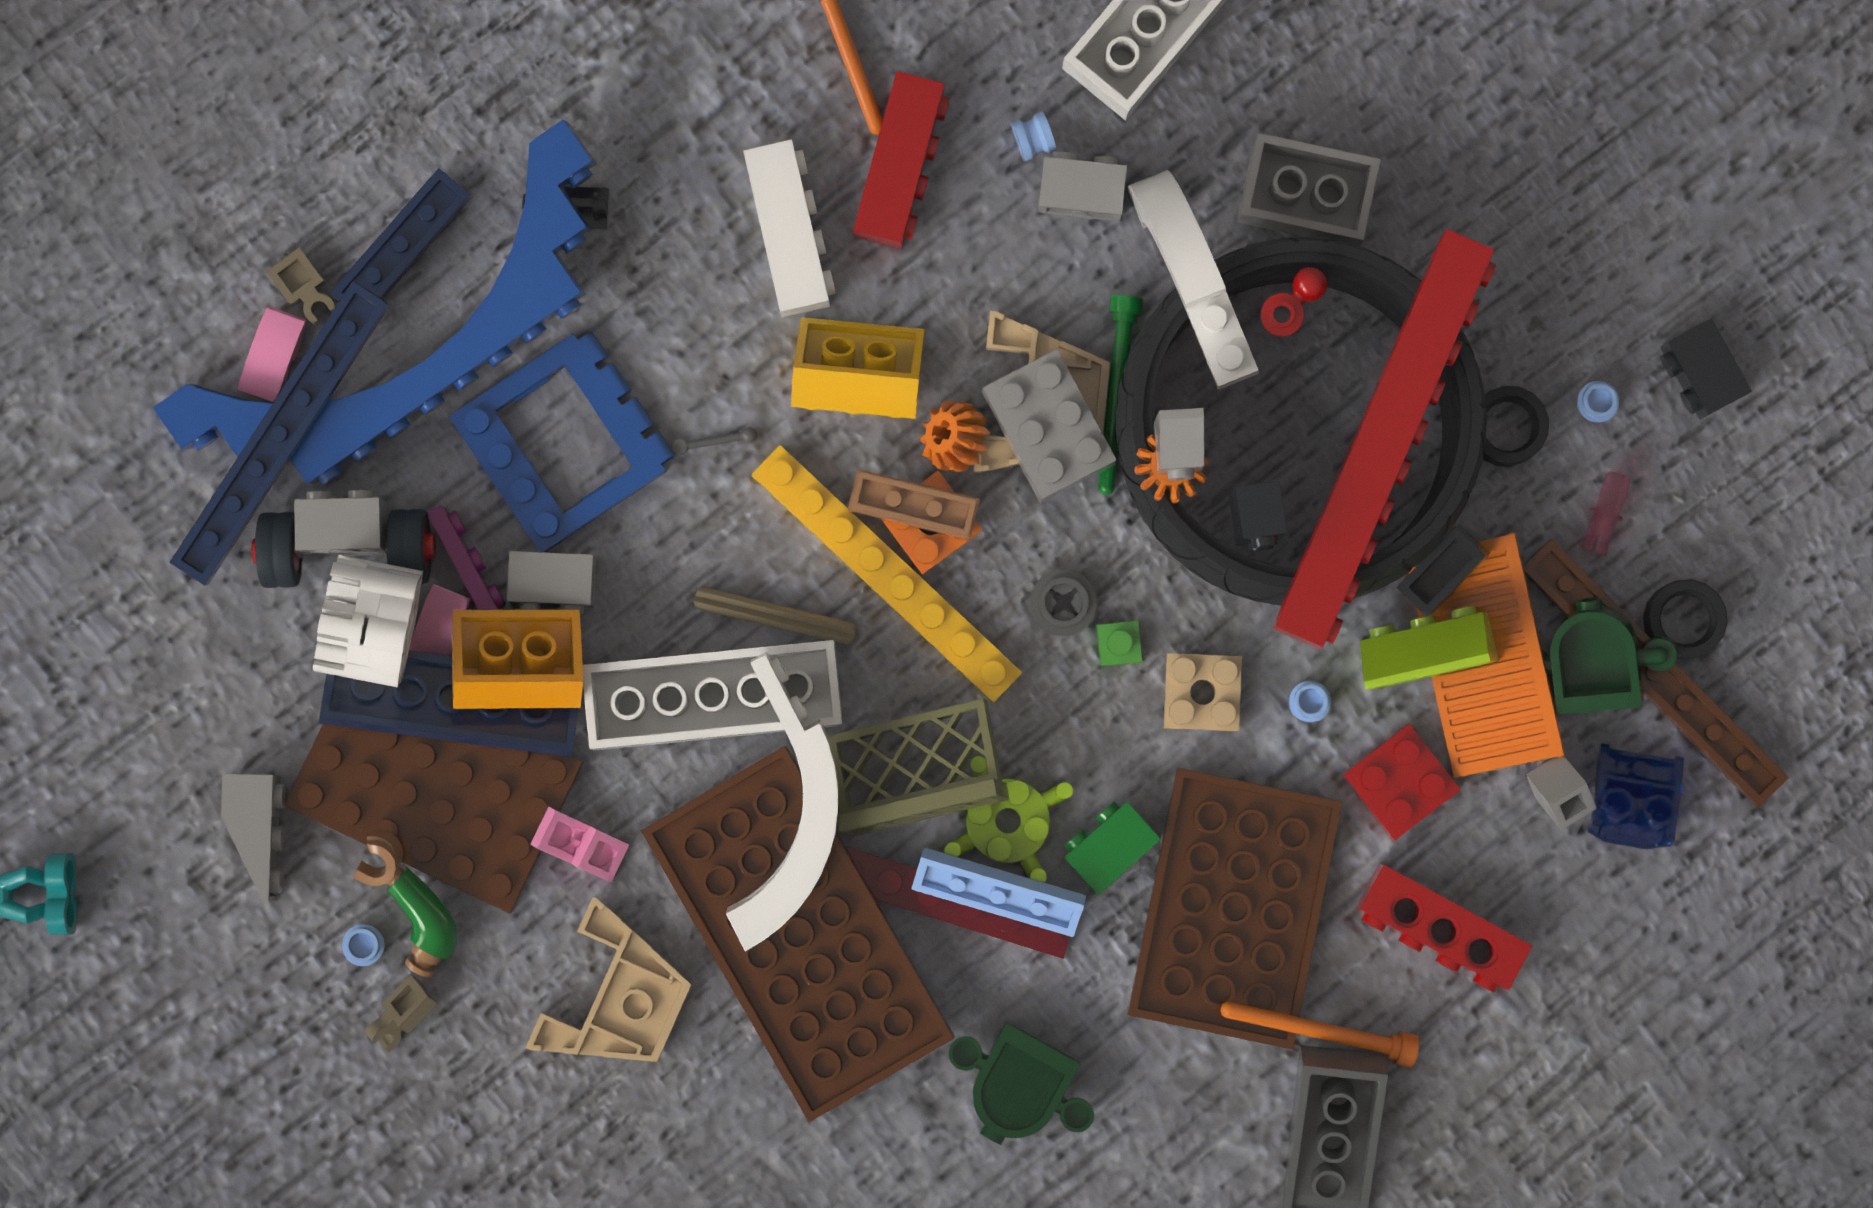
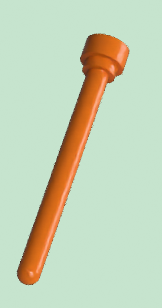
M820 0L869 130L872 134L879 135L883 118L838 0Z
M1231 1001L1223 1003L1220 1009L1221 1014L1225 1018L1385 1053L1386 1058L1392 1059V1063L1395 1065L1411 1068L1418 1055L1419 1037L1416 1034L1400 1031L1397 1035L1390 1034L1389 1037Z

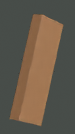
M857 469L848 511L970 540L980 498Z

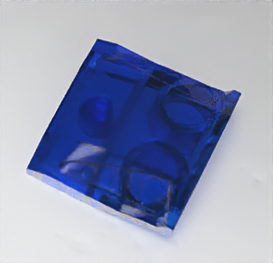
M1601 743L1597 756L1594 803L1597 809L1592 811L1588 832L1605 843L1646 850L1671 846L1675 840L1682 796L1684 757L1675 756L1674 759L1610 749L1609 744Z

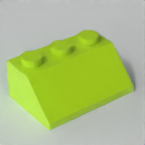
M1476 606L1451 611L1452 619L1436 623L1435 616L1432 615L1411 620V629L1395 632L1394 625L1369 630L1371 638L1360 640L1365 690L1379 689L1498 662L1499 658L1488 612L1477 613Z

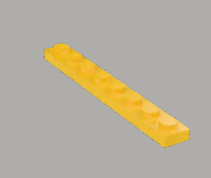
M781 445L751 474L758 483L991 702L995 703L1022 674L1007 657L851 511H848V508Z

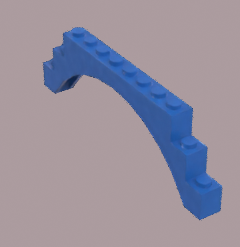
M561 120L529 143L524 208L512 250L490 293L462 329L422 363L383 385L339 399L328 400L290 459L306 484H315L319 481L324 486L343 473L340 466L351 458H354L356 462L361 461L377 449L374 444L375 441L385 434L390 439L397 436L411 425L408 418L421 410L426 415L445 402L442 397L445 392L454 386L458 391L469 386L479 378L475 371L488 362L492 367L500 364L513 354L510 347L521 339H524L526 343L533 341L547 330L544 323L556 315L563 319L581 307L578 299L586 295V293L558 252L563 249L568 254L587 241L584 234L590 231L591 227L570 199L564 187L569 184L573 189L585 182L593 175L589 169L597 163L567 121ZM186 384L154 406L153 409L181 449H192L195 447L197 451H200L218 438L215 432L219 430L238 457L273 403L249 401L204 388L197 384Z

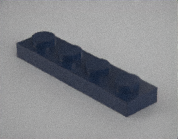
M438 168L340 280L330 294L340 301L352 281H356L381 299H384L472 198L471 195Z

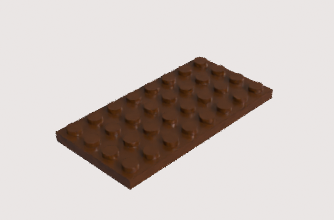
M783 746L642 829L641 832L810 1123L953 1040L955 1035L836 831L823 872L812 892L798 911L781 928L749 950L745 951L726 915L727 907L749 896L762 886L777 870L793 844L802 816L803 785L801 771L788 747Z

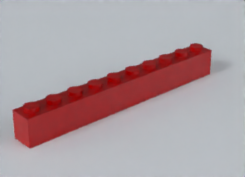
M1446 229L1441 235L1272 626L1273 630L1317 649L1323 648L1326 641L1334 643L1343 623L1342 619L1337 618L1343 601L1348 604L1352 602L1360 584V580L1354 578L1360 562L1368 564L1376 547L1377 540L1371 538L1377 522L1383 525L1386 523L1394 505V500L1388 498L1394 482L1402 485L1412 461L1405 459L1411 443L1419 445L1429 422L1422 419L1428 403L1435 406L1444 389L1446 382L1439 380L1445 364L1453 366L1460 352L1462 342L1457 341L1456 338L1462 324L1469 327L1478 310L1480 303L1473 301L1479 285L1486 288L1494 273L1496 264L1491 262L1490 259L1495 249L1449 229Z

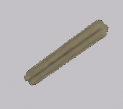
M704 586L697 589L694 599V606L697 609L824 640H834L836 643L848 646L854 643L857 626L851 622Z

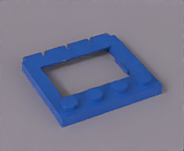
M593 332L588 333L579 340L574 334L570 335L449 416L539 552H548L665 474L666 471L662 465L675 456L659 431L646 439L641 435L652 428L654 423L636 397L623 405L619 402L621 398L631 392V389L614 363H610L599 371L596 368L598 364L608 358V354ZM564 367L568 369L633 466V468L618 478H612L582 498L579 504L565 513L562 512L496 413L513 401L515 403L519 402L549 382V377Z

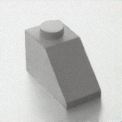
M1204 408L1160 410L1154 421L1157 474H1168V480L1170 481L1194 479V472L1202 471L1204 467Z

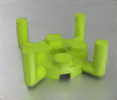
M976 756L971 760L970 769L975 777L989 774L985 758ZM1002 779V782L1007 783L1010 800L968 809L966 815L968 833L948 843L944 848V853L959 857L976 848L986 857L998 862L1013 863L1020 861L1030 879L1045 883L1047 874L1043 870L1035 852L1043 845L1049 832L1050 816L1048 809L1071 797L1073 788L1069 783L1062 782L1040 794L1031 785L1020 780ZM1006 808L1015 810L1020 817V825L1012 833L1001 832L995 822L997 814Z

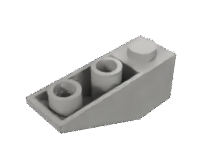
M222 774L221 817L261 900L268 902L276 901V893H282L284 884L283 868H277L278 851H283L285 845L284 826H279V809L285 808L286 785L280 784L279 775Z

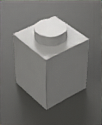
M1565 756L1562 758L1553 757L1526 774L1536 800L1560 830L1597 809L1587 783Z

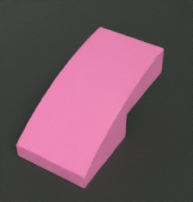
M271 306L266 307L250 347L238 390L271 402L275 401L286 384L292 361L297 358L307 319Z
M548 807L530 844L539 850L569 862L609 882H612L629 847V844L551 807Z

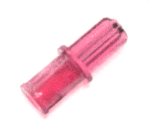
M1609 471L1606 474L1595 508H1590V512L1593 515L1580 548L1592 552L1596 538L1600 536L1595 552L1600 555H1607V549L1617 521H1622L1623 518L1619 514L1631 482L1630 478L1626 475Z

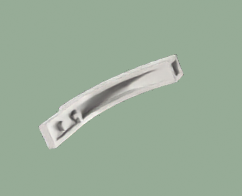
M1166 170L1129 185L1128 193L1143 229L1148 227L1160 250L1218 390L1259 374L1258 367L1229 300L1225 284L1196 218L1170 171Z
M767 652L753 658L750 663L796 753L803 785V808L793 844L777 870L762 886L749 896L727 907L726 915L745 951L764 941L781 928L798 911L810 895L829 857L836 831L838 814L836 764L831 744L821 719L805 727L803 720L809 717L798 695L790 698L783 684L789 680V677L780 659L777 657L771 660Z

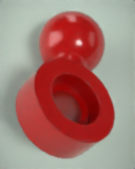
M1313 267L1301 269L1293 279V291L1290 294L1278 293L1272 295L1264 302L1261 308V321L1264 328L1270 334L1277 337H1288L1300 329L1304 321V310L1302 307L1306 301H1316L1326 292L1327 279L1323 272ZM1286 307L1290 310L1291 316L1287 322L1280 323L1274 319V312L1277 308Z

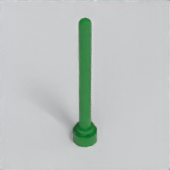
M1111 295L1109 313L1113 314L1112 321L1116 322L1104 437L1116 458L1114 466L1099 474L1098 489L1103 495H1110L1115 489L1118 462L1116 437L1118 392L1124 367L1129 357L1132 325L1137 324V317L1142 316L1144 299L1134 296Z

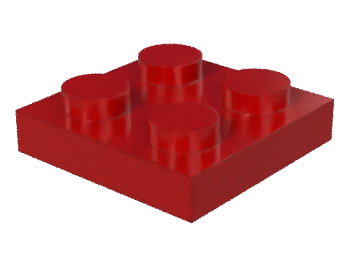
M1410 724L1405 725L1342 774L1393 841H1396L1461 790Z

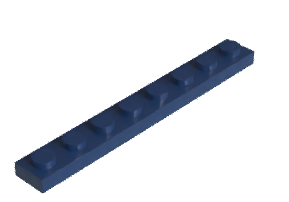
M352 281L169 563L204 586L210 583L390 307L389 303L356 281Z

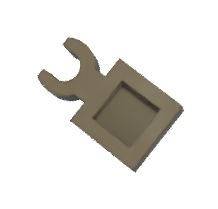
M300 247L266 271L292 307L301 301L304 302V315L315 326L320 324L318 318L314 315L316 305L324 303L332 312L335 309V302L328 295L317 291V289L326 284V281Z

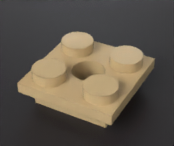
M1166 653L1163 728L1239 732L1242 656ZM1197 681H1206L1213 687L1214 697L1206 705L1196 703L1191 697V687Z

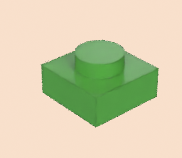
M1139 621L1096 625L1100 667L1143 662Z

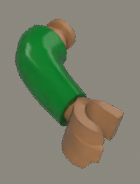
M383 830L369 832L367 835V846L370 853L382 857L386 865L378 868L361 861L352 878L370 886L388 884L386 890L397 901L412 922L413 931L410 939L414 943L411 949L414 955L407 957L405 965L420 976L431 977L435 972L433 965H438L441 959H449L455 951L457 928L454 919L443 902L408 867L403 869L400 867L403 858V848L398 838L392 833Z

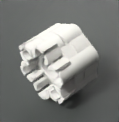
M339 554L337 561L332 564L330 572L332 579L328 581L326 599L322 607V612L330 615L320 614L314 656L316 661L314 660L313 671L398 688L404 675L416 622L423 571Z

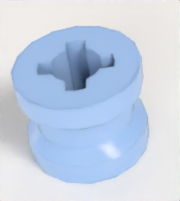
M1043 111L1034 114L1033 118L1029 121L1016 120L1011 122L1012 131L1024 161L1033 159L1035 153L1041 151L1047 153L1056 151L1055 141Z

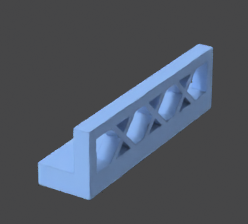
M925 847L922 850L912 885V890L1071 937H1074L1086 900V895Z

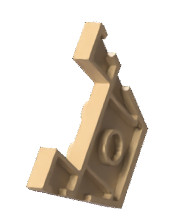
M990 311L986 350L1028 354L1029 364L1058 349L1103 434L1110 362L1064 341L1056 340L1038 332L1037 329L1026 324L1023 325L1009 319L997 311ZM988 435L984 439L983 444L988 450L979 452V464H974L973 473L980 474L1020 465L1005 437Z
M592 897L577 932L617 950L583 1028H577L542 1012L526 1048L533 1051L658 1062L692 983L600 899Z

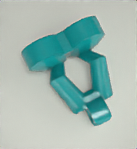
M52 853L48 855L44 871L31 866H25L0 874V917L26 924L44 918L49 934L73 935L77 926L76 896H73L77 886L76 859L74 854ZM28 882L46 887V902L26 907L13 901V889Z

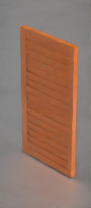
M1513 532L1505 536L1479 541L1490 554L1429 615H1434L1437 623L1452 619L1451 611L1476 606L1477 613L1488 612L1499 658L1498 662L1432 676L1454 778L1553 757L1562 758L1565 755L1516 533ZM1417 566L1413 567L1412 570L1408 572V574H1410ZM1416 607L1417 614H1418V618L1426 617V616Z

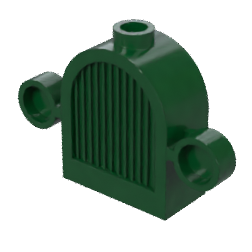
M1601 598L1577 600V609L1570 612L1561 621L1554 634L1550 647V657L1542 650L1547 675L1552 674L1557 715L1642 708L1644 692L1641 666H1647L1656 672L1669 670L1677 659L1678 650L1676 644L1668 637L1655 636L1645 644L1644 649H1639L1635 629L1622 613L1602 605Z
M1005 1021L987 1055L982 1052L980 1043L973 1037L961 1036L951 1043L949 1059L954 1067L963 1071L974 1068L979 1070L973 1083L972 1095L976 1113L984 1124L979 1133L986 1138L1002 1145L1006 1137H1028L1046 1126L1054 1112L1060 1115L1063 1126L1069 1131L1083 1132L1091 1126L1094 1112L1089 1102L1079 1097L1070 1099L1063 1097L1081 1065L1074 1058Z

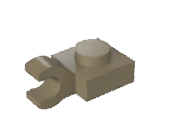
M410 974L382 1003L386 1012L374 1020L365 1032L374 1043L378 1041L384 1050L389 1053L398 1046L401 1040V1030L409 1034L438 1003L421 981Z

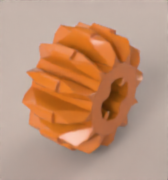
M943 401L940 408L930 409L931 420L922 423L926 428V433L919 439L925 445L922 455L931 460L932 465H935L936 468L945 471L966 472L969 465L979 464L978 454L981 451L988 450L983 442L991 434L984 427L987 417L977 412V408H974L973 405L965 402Z
M1150 435L1147 438V442L1154 452L1139 448L1136 453L1140 459L1149 462V464H1140L1134 468L1135 474L1150 475L1141 483V489L1145 491L1155 483L1159 487L1154 494V499L1160 501L1164 496L1165 489L1170 490L1172 503H1178L1180 500L1179 487L1182 488L1187 496H1194L1196 491L1189 480L1203 484L1206 476L1201 472H1194V479L1170 481L1168 480V474H1157L1155 436ZM1204 457V467H1205V466L1208 465L1209 462H1208V458H1205V457Z

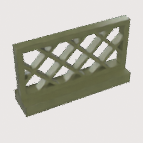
M984 698L828 736L838 777V803L841 815H837V825L840 833L854 837L1010 800L1007 783L1002 782L988 702ZM977 711L980 726L970 740L956 731L955 727L964 714ZM952 717L948 724L942 721V719ZM929 722H935L944 728L932 749L915 739L924 724ZM912 727L909 733H906L902 730L905 728ZM895 731L904 737L905 740L892 759L877 749V746L886 733ZM951 734L968 744L955 765L939 755ZM874 736L870 743L864 740V738ZM981 739L983 740L984 749L978 745ZM857 741L866 747L854 768L843 761L841 744ZM912 743L928 753L916 774L900 764ZM974 750L986 756L989 774L972 777L962 770ZM873 753L889 763L877 784L861 774ZM937 759L952 770L942 785L933 787L924 781L923 778L934 760ZM896 768L912 778L905 792L898 796H894L884 789ZM845 769H846L848 772H850V774H849V776H848L847 779H846ZM958 775L965 778V780L954 782ZM859 778L872 787L873 790L864 804L851 807L849 791L856 779ZM919 784L926 788L923 790L915 791ZM880 793L887 797L885 799L877 800Z

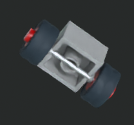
M370 490L348 491V498L333 496L332 492L313 491L306 492V499L294 500V513L269 512L259 515L255 538L252 540L253 563H256L260 584L265 588L298 586L302 574L303 554L308 557L338 556L339 554L345 556L386 555L387 563L390 565L423 571L422 584H425L429 581L431 560L436 557L435 534H431L429 517L424 509L392 510V505L382 500L380 495H375L374 491Z

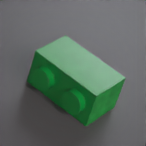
M1115 801L1112 802L1096 817L1101 823L1089 835L1082 829L1064 845L1069 852L1063 858L1096 895L1103 892L1161 840L1128 802H1124L1120 807Z

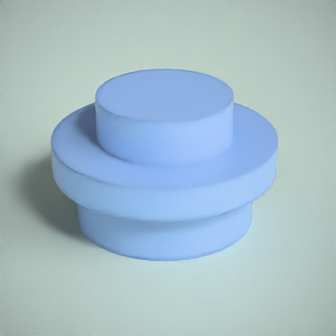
M1593 381L1586 384L1577 396V408L1580 414L1590 422L1601 423L1609 420L1615 415L1619 407L1617 391L1613 386L1604 381Z
M1316 681L1299 683L1293 688L1289 696V708L1292 714L1303 722L1311 723L1321 720L1327 715L1331 706V697L1328 690Z
M359 924L350 928L342 941V950L346 959L357 966L374 964L381 958L385 948V941L381 932L368 924Z

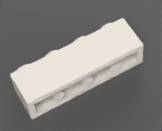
M791 139L743 150L781 317L830 307L828 296L836 294L831 271H822L819 255L827 253L821 229L813 231L809 215L817 214L812 189L804 191L800 175L808 174L803 149L794 151Z

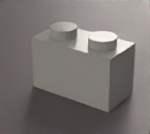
M1053 152L1052 157L1044 156L1038 213L1120 222L1127 165H1119L1117 158L1096 156L1094 157V162L1077 160V155L1070 152Z
M509 551L507 602L517 604V610H542V605L559 606V610H580V615L584 614V607L594 608L597 558L591 554Z

